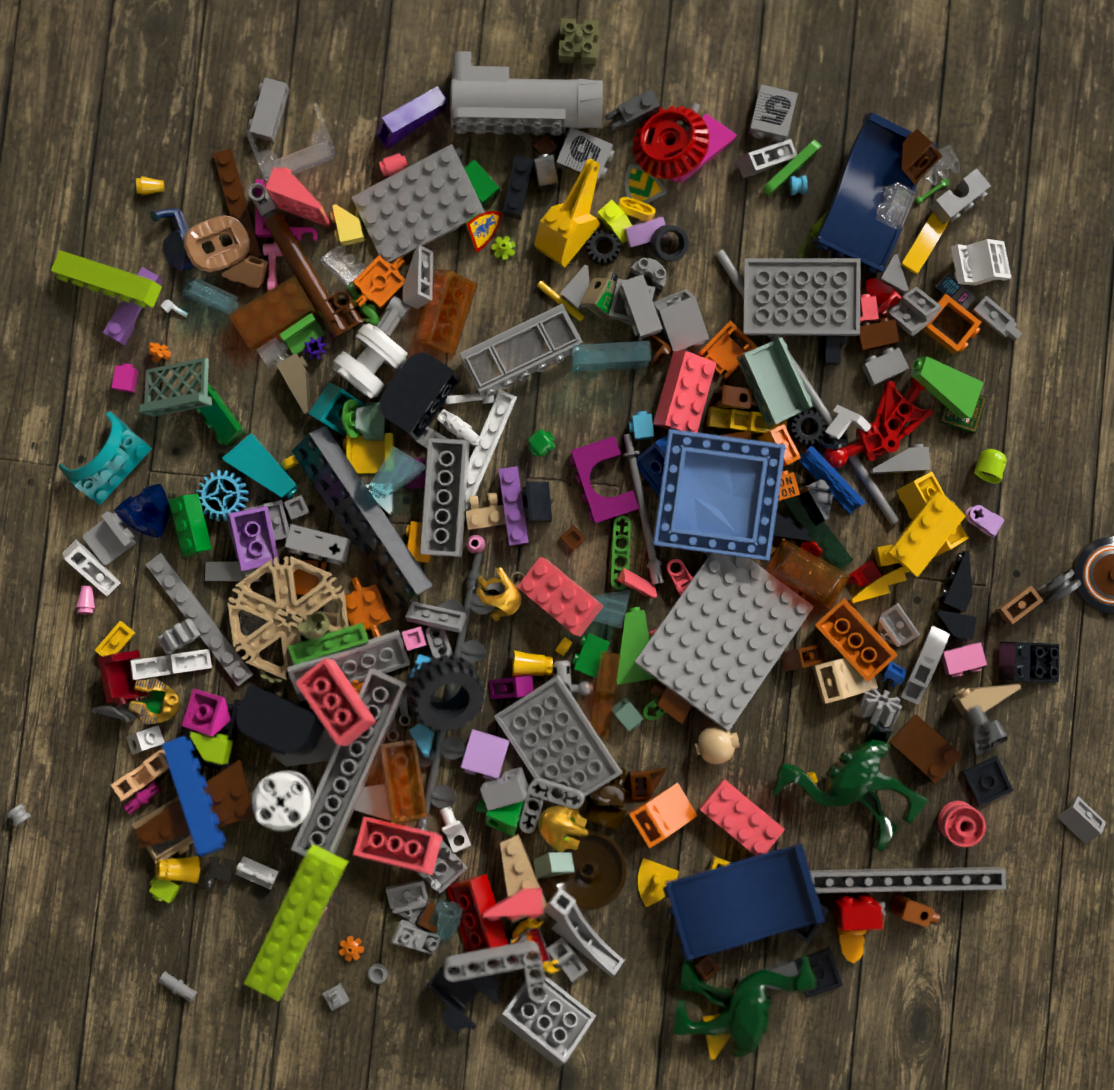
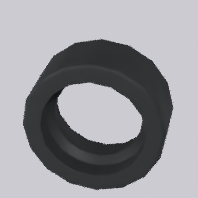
M664 225L654 231L651 236L650 245L653 254L658 259L672 262L681 259L688 250L689 241L687 234L679 226ZM666 232L675 233L679 239L677 251L670 255L662 252L660 248L661 237Z

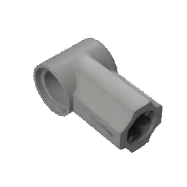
M394 296L386 308V313L376 327L391 337L400 321H403L408 315L411 306Z

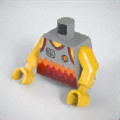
M529 918L520 922L512 932L511 944L526 941L535 942L539 947L543 972L553 974L560 969H555L553 964L558 963V960L550 961L551 956L539 927L543 921L538 922L536 918ZM529 952L527 955H533L535 952ZM511 955L508 957V959H513L516 956Z

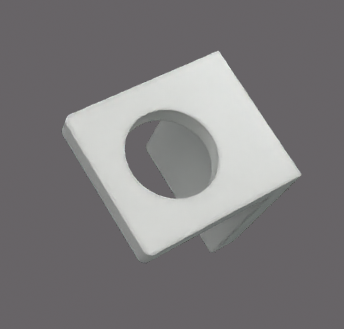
M158 725L126 737L132 755L165 743Z

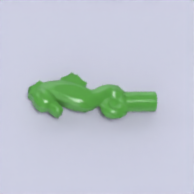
M352 284L347 287V290L356 305L355 301L362 294L358 293ZM365 302L360 307L361 312L368 317L365 319V322L373 326L378 325L380 318L376 313V306L367 305Z

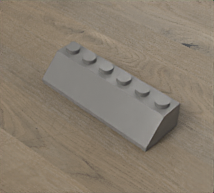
M428 439L420 554L462 558L470 445L467 440Z

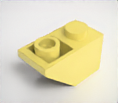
M332 205L333 211L330 213L332 222L337 225V230H334L336 240L340 241L342 246L365 242L359 219L338 205Z

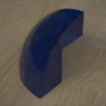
M155 484L143 488L139 495L135 497L130 496L116 507L114 512L136 531L150 537L160 538L168 522V499L162 485Z

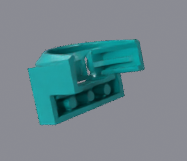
M111 411L105 414L111 423V432L106 444L97 456L78 469L70 470L62 463L58 466L76 488L99 505L105 501L152 450L142 438L135 434Z

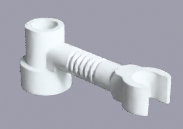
M479 393L447 396L446 404L483 400V404L494 403L495 400L494 395L481 398Z

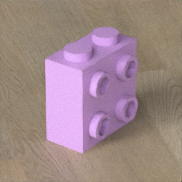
M473 729L461 768H465L464 772L475 775L476 772L481 773L483 778L489 780L499 778L510 740Z

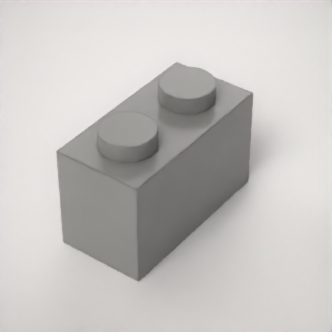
M891 347L883 351L882 356L877 358L874 355L865 360L866 363L862 368L871 387L909 369L900 348L894 350Z

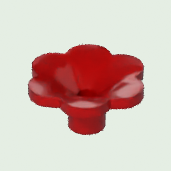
M803 541L798 549L805 560L812 559L817 561L822 554V549L818 547L816 542Z

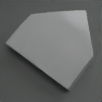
M899 603L881 613L877 633L888 644H893L897 647L903 646L920 635Z
M424 878L386 887L390 908L393 909V913H398L414 924L428 900Z

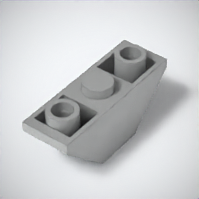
M401 920L391 942L434 955L442 937L415 923Z

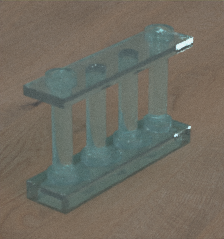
M650 341L572 345L573 372L649 368V361H651Z

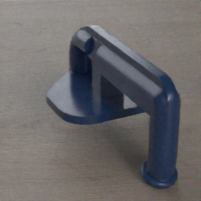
M177 208L151 211L150 217L153 221L157 222L161 218L171 217L175 231L163 241V251L167 262L180 271L193 269L195 266L192 265L184 248V236L188 232V228L182 212Z

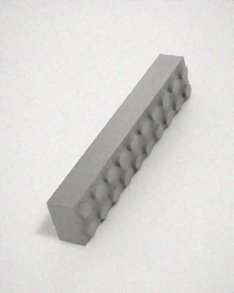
M369 670L358 696L374 717L376 723L348 746L336 745L312 800L309 813L302 823L291 850L305 856L310 847L315 844L335 855L408 686L407 683L378 670Z

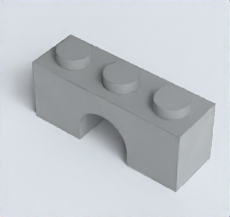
M977 168L956 186L960 190L962 198L955 196L951 190H948L930 206V209L943 224L949 220L951 222L955 221L961 216L960 211L964 210L966 212L974 205V200L980 201L987 195L986 190L991 185Z

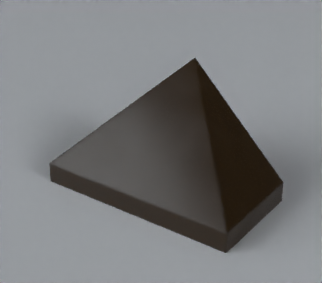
M589 799L584 818L603 826L621 829L626 810L613 806H596L594 801Z

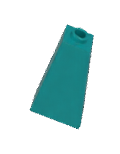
M252 433L222 458L225 462L284 499L286 497L289 499L297 493L296 489L299 486Z

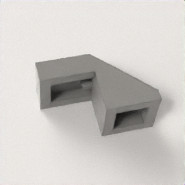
M563 937L547 948L553 959L558 960L557 964L562 967L572 982H575L589 971Z

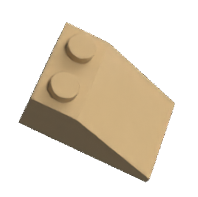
M1004 684L962 688L954 693L955 697L952 698V701L963 718H965L964 714L970 708L980 706L982 711L985 712L1022 687L1020 684Z

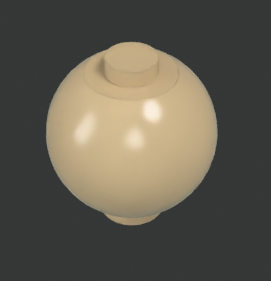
M718 725L704 729L698 737L699 743L695 744L697 754H701L702 758L711 764L727 762L733 756L734 750L740 748L737 733H730Z

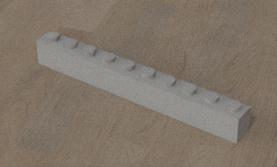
M1001 867L810 870L816 893L1006 889V871Z

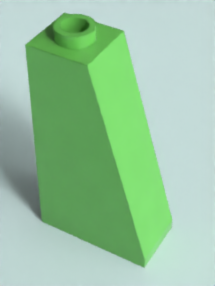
M927 356L917 357L912 365L913 371L911 376L957 417L961 419L972 418L984 382Z
M640 607L628 608L629 612L624 615L616 676L617 685L655 679L634 663L649 641L645 610H640Z

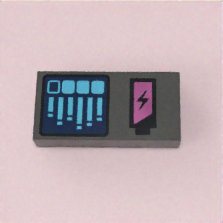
M949 273L934 287L942 296L947 294L965 309L976 299L965 287L958 284V281Z

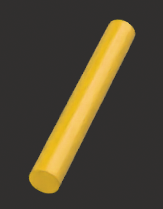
M542 280L537 284V287L558 305L563 304L565 310L576 320L581 322L584 319V315Z

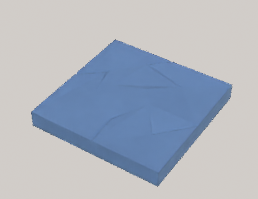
M669 429L653 545L769 561L786 445Z

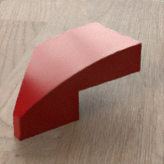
M872 559L841 580L842 582L853 583L859 586H867L882 577L883 574Z

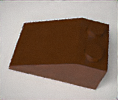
M917 714L889 741L929 782L934 784L962 757Z

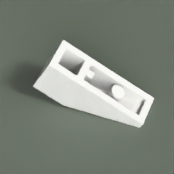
M75 540L62 553L64 559L106 596L121 583L79 541Z

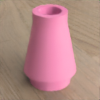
M473 535L468 538L466 547L472 554L481 553L485 548V541L481 536ZM474 540L479 542L477 547L472 546Z
M81 586L76 604L78 614H93L95 604L92 586Z

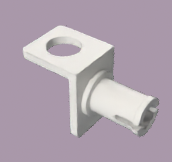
M452 808L442 809L440 813L446 825L442 828V831L446 834L452 851L456 853L470 847L471 843L464 825L460 821H456ZM457 835L464 837V843L461 846L454 844V838Z

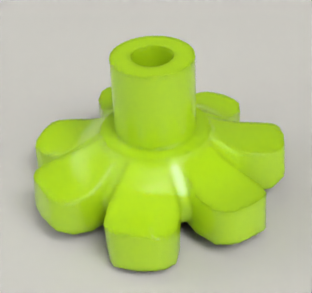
M505 236L503 240L501 237H497L495 239L497 244H492V250L496 251L494 256L496 258L502 256L503 260H508V255L513 257L515 254L513 248L516 247L515 242H509L510 237Z

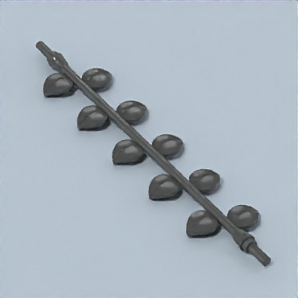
M479 553L474 554L472 569L467 576V593L464 607L459 601L454 599L437 606L466 613V621L461 632H458L454 655H457L458 658L462 657L471 663L481 661L487 653L483 645L477 640L464 642L470 611L472 609L473 612L484 615L496 608L493 605L483 604L479 596L474 594L478 586V577L480 576L478 572L482 554ZM484 592L486 596H491L489 593ZM440 650L439 654L443 655L446 650ZM432 652L427 655L430 658L434 657ZM455 684L447 685L444 702L452 699L458 693L459 689L454 691ZM433 696V699H430V701L436 703L443 702L438 696ZM438 731L434 752L431 748L428 758L424 757L418 746L407 751L409 759L415 765L420 767L431 765L424 801L417 792H410L397 800L398 806L406 814L411 816L421 814L416 829L428 831V815L431 803L438 808H447L452 806L457 800L455 793L449 786L439 785L434 788L441 754L445 758L453 760L464 756L466 752V747L460 738L451 736L444 739L446 732Z

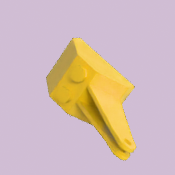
M588 159L585 162L565 202L552 206L539 222L534 243L535 247L564 268L600 225L598 219L590 214L600 164L593 159Z

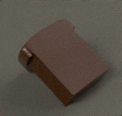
M427 900V904L420 912L416 923L436 933L438 927L428 922L436 905L434 902Z

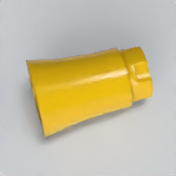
M514 650L512 677L551 676L553 667L552 657Z
M198 856L158 860L155 866L156 879L197 883L200 874Z

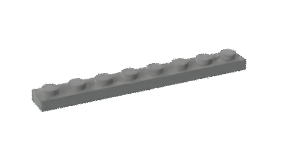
M160 553L146 564L147 568L186 619L192 620L202 640L237 686L242 685L255 675L165 556Z

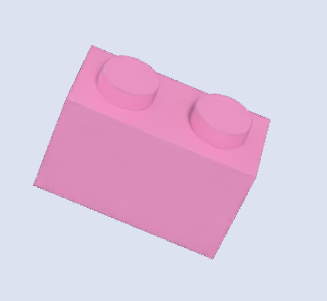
M973 643L946 650L941 655L945 674L952 675V677L964 675L963 671L970 670L971 673L982 670L981 666L987 665L981 643Z

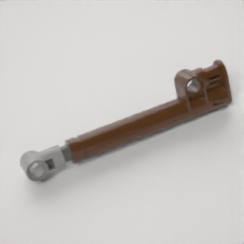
M259 183L252 184L248 189L249 196L261 216H265V225L270 230L272 237L332 340L364 323L365 319L360 318L356 311V305L348 293L340 291L329 297L292 231L284 221L285 219L282 214H277L275 211L277 208L265 187ZM257 188L263 190V194L259 198H255L253 195L254 190ZM342 295L348 298V302L344 306L338 304V298Z

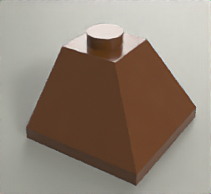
M918 129L906 137V140L903 142L902 170L914 184L943 157L933 142Z

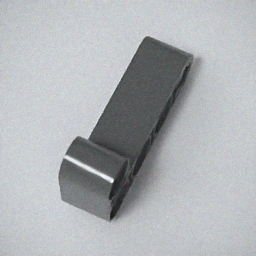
M974 706L965 712L966 738L976 754H982L1008 740L1009 737L998 720L989 722L980 706Z

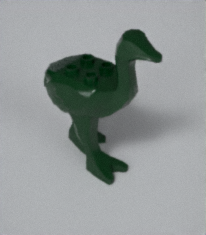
M873 739L857 745L848 752L845 750L839 756V763L836 766H831L826 772L827 777L824 781L823 790H820L801 768L793 764L782 763L777 770L776 782L772 791V795L776 796L788 784L796 783L819 805L827 807L845 806L859 800L871 811L878 821V832L873 847L880 852L887 846L899 826L885 816L881 808L880 799L874 791L891 790L905 797L907 804L901 819L908 824L913 822L928 802L926 797L906 788L895 777L885 776L878 771L879 760L886 756L890 745L884 741Z
M685 956V961L682 965L681 990L699 992L710 1002L722 1006L726 1010L710 1021L693 1022L688 1017L684 1000L679 999L678 1006H676L673 1034H705L709 1036L731 1034L734 1038L732 1043V1054L734 1057H743L754 1052L761 1041L762 1034H766L768 1027L771 996H767L768 988L766 985L796 993L815 989L816 979L809 965L808 956H802L800 970L794 976H784L762 969L741 979L734 990L714 987L700 982L695 975L692 961L687 960Z

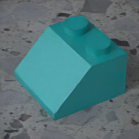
M328 382L309 415L346 437L347 433L340 419L345 402L349 399H354L360 407L365 404L342 388Z

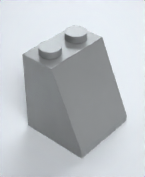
M687 289L653 302L663 333L672 351H685L687 347L692 345L699 346L709 339L696 297Z

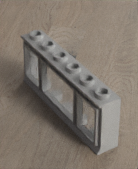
M561 304L461 352L460 356L480 397L483 398L494 395L501 388L507 389L518 380L523 381L529 378L530 374L536 371L542 372L547 369V366L553 363L558 364L569 355L575 356L584 349V346L564 305Z

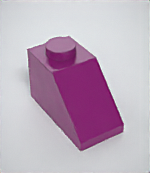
M532 676L489 680L491 699L526 696L534 690Z

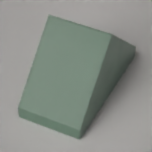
M571 852L547 853L533 860L537 880L575 872Z

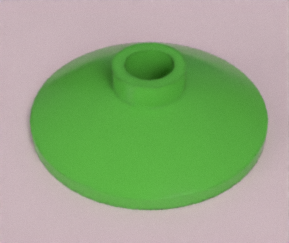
M349 399L345 402L340 417L345 432L351 438H356L360 434V431L355 428L356 408L360 406L354 399Z

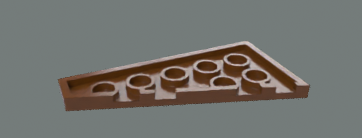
M241 759L207 781L205 790L207 795L210 794L213 800L211 808L213 813H216L219 818L220 824H217L218 827L256 816ZM180 800L136 829L141 848L191 834Z

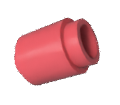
M400 153L383 158V161L379 162L383 176L388 175V177L408 167L405 156H401Z

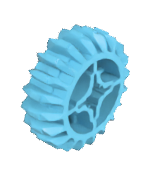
M217 470V476L211 472V479L206 476L203 478L206 484L199 483V486L203 487V489L197 490L196 493L202 494V497H199L200 502L203 501L201 507L205 508L203 514L206 515L210 512V519H213L216 515V521L220 522L223 516V520L227 522L226 514L240 511V507L246 509L242 502H248L249 499L243 497V495H247L249 492L242 490L247 485L245 483L239 484L242 478H236V473L233 472L229 476V471L225 470L222 476V472ZM224 481L233 483L237 491H227ZM218 482L216 484V491L208 495L210 488ZM222 490L223 493L229 494L223 497V501L221 498H217L219 495H222ZM237 497L235 504L227 510L229 501ZM209 501H218L221 511L214 510Z

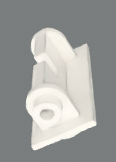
M243 856L236 868V875L270 890L279 872Z

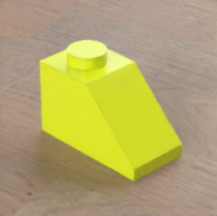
M611 200L598 211L597 218L611 233H616L615 236L619 237V242L623 245L627 242L624 229L633 225L619 206Z

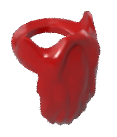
M872 278L866 281L867 293L870 294V297L876 296L877 304L880 305L878 313L887 316V310L895 307L899 302V298L902 299V297L882 280Z

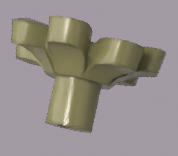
M260 669V679L265 681L264 686L266 688H270L273 683L280 684L283 678Z

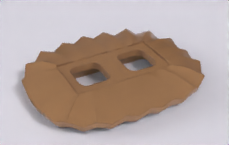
M218 216L203 221L189 229L184 236V248L192 265L196 266L200 271L213 272L229 268L240 260L245 259L250 251V239L244 226L236 218ZM228 234L233 242L232 245L223 247L219 240V237ZM211 241L215 248V251L206 254L201 246L202 243Z

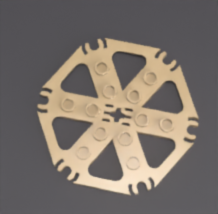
M288 556L284 557V564H279L278 557H275L273 561L275 566H273L272 559H270L235 585L238 587L233 588L232 591L238 594V598L230 597V602H228L233 646L241 643L236 648V651L244 649L246 654L242 659L244 660L249 655L251 656L246 663L285 680L288 679L287 667L294 665L288 646L302 641L303 635L298 631V623H304L307 619L306 615H311L330 600H334L338 604L340 624L338 626L329 625L325 634L349 627L345 592L343 590L337 594L341 590L342 585L337 588L332 586V582L336 580V577H332L327 581V578L333 574L292 556L290 557L291 564H289ZM301 569L317 576L319 584L297 600L294 571ZM267 572L273 574L276 601L253 592L250 587L251 583ZM240 610H245L268 620V622L250 635H243L240 628L239 612ZM288 614H291V618L294 619V621H290L289 623H287L286 618H284V615L287 616ZM279 637H281L283 666H277L260 657V651Z

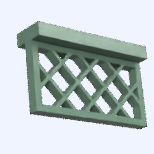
M200 358L147 369L145 376L144 404L140 405L139 412L154 417L211 406L212 398L208 397L209 359ZM200 364H202V369L199 372V374H197L195 370ZM184 368H187V373L182 377L180 373ZM169 371H172L173 375L167 380L165 376ZM152 374H157L159 377L153 384ZM193 374L195 379L191 383V385H189L187 381ZM178 377L180 382L177 385V387L174 388L172 384ZM164 381L166 384L160 391L158 386ZM200 382L201 392H196L194 389ZM185 385L188 389L184 395H181L179 392ZM170 388L173 392L169 398H166L164 395ZM156 392L158 394L154 401H151L153 393Z

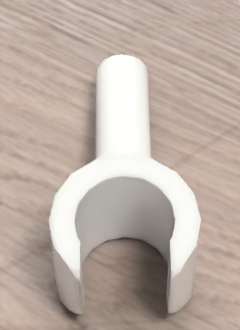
M165 300L161 304V307L166 312L173 309L184 317L188 315L187 312L175 306L170 300Z

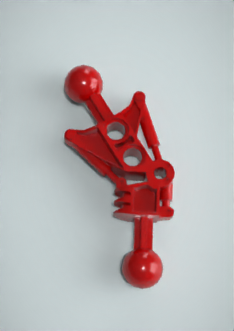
M911 376L912 385L906 394L902 396L897 391L893 381L885 382L884 392L876 411V419L874 422L869 423L871 425L870 429L865 432L857 428V442L838 449L827 448L823 455L824 459L834 469H838L846 464L849 457L860 452L865 455L868 461H873L876 456L880 457L889 452L897 451L900 446L899 441L933 415L932 410H922L913 405L921 390H926V388ZM900 405L904 406L903 414L899 411ZM890 420L894 423L892 430L888 426ZM908 421H912L905 429L902 430V433L898 437H896L905 425V423Z

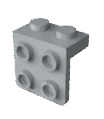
M109 511L102 515L103 520L83 535V539L104 565L111 563L136 543L133 540L134 535L128 528H124L121 524V518L116 513L113 514Z

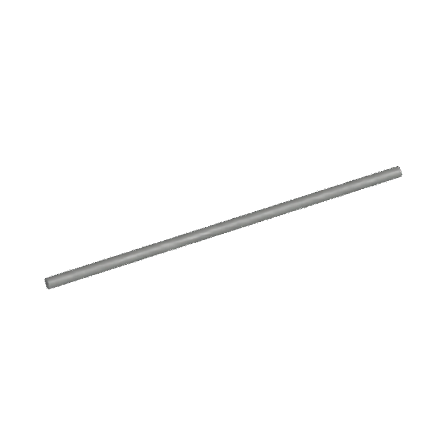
M724 250L719 251L715 254L744 298L743 279ZM768 335L771 342L780 338L779 335ZM795 361L797 372L802 377L806 392L812 399L811 403L820 417L824 418L823 421L828 428L834 419ZM841 439L838 444L843 443L845 440ZM853 455L849 457V462L890 525L899 521L858 456Z

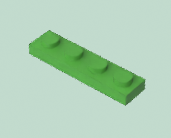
M362 622L327 633L318 640L307 639L291 644L288 648L293 663L296 665L366 643L369 639Z

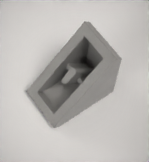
M898 254L890 259L885 272L882 273L879 280L884 281L900 295H903L908 291Z

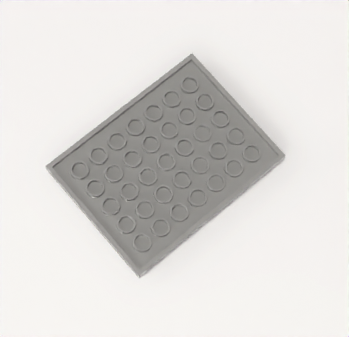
M710 553L634 663L720 727L729 731L814 606L750 558Z

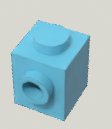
M647 411L636 412V415L632 416V421H629V430L634 434V441L653 439L652 413L647 414Z

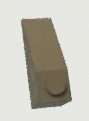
M295 353L276 365L306 416H309L308 372L305 368L308 364L303 356L299 358Z

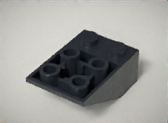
M1000 642L999 680L1059 682L1060 644Z

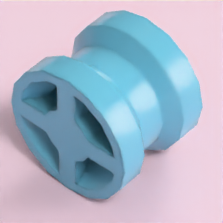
M806 175L800 178L790 176L789 186L791 195H796L797 193L807 194Z

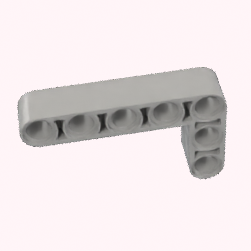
M533 941L447 957L444 961L445 976L450 981L524 968L530 998L533 1001L539 1002L546 997L547 991L538 945ZM529 952H535L533 955H527ZM511 955L516 956L513 959H508V957ZM491 959H495V960H496V961L493 962V963H489V962H488V961L491 960ZM471 963H476L475 966H468ZM450 967H457L455 970H449ZM531 970H538L535 973H530ZM536 987H540L537 991L533 990Z

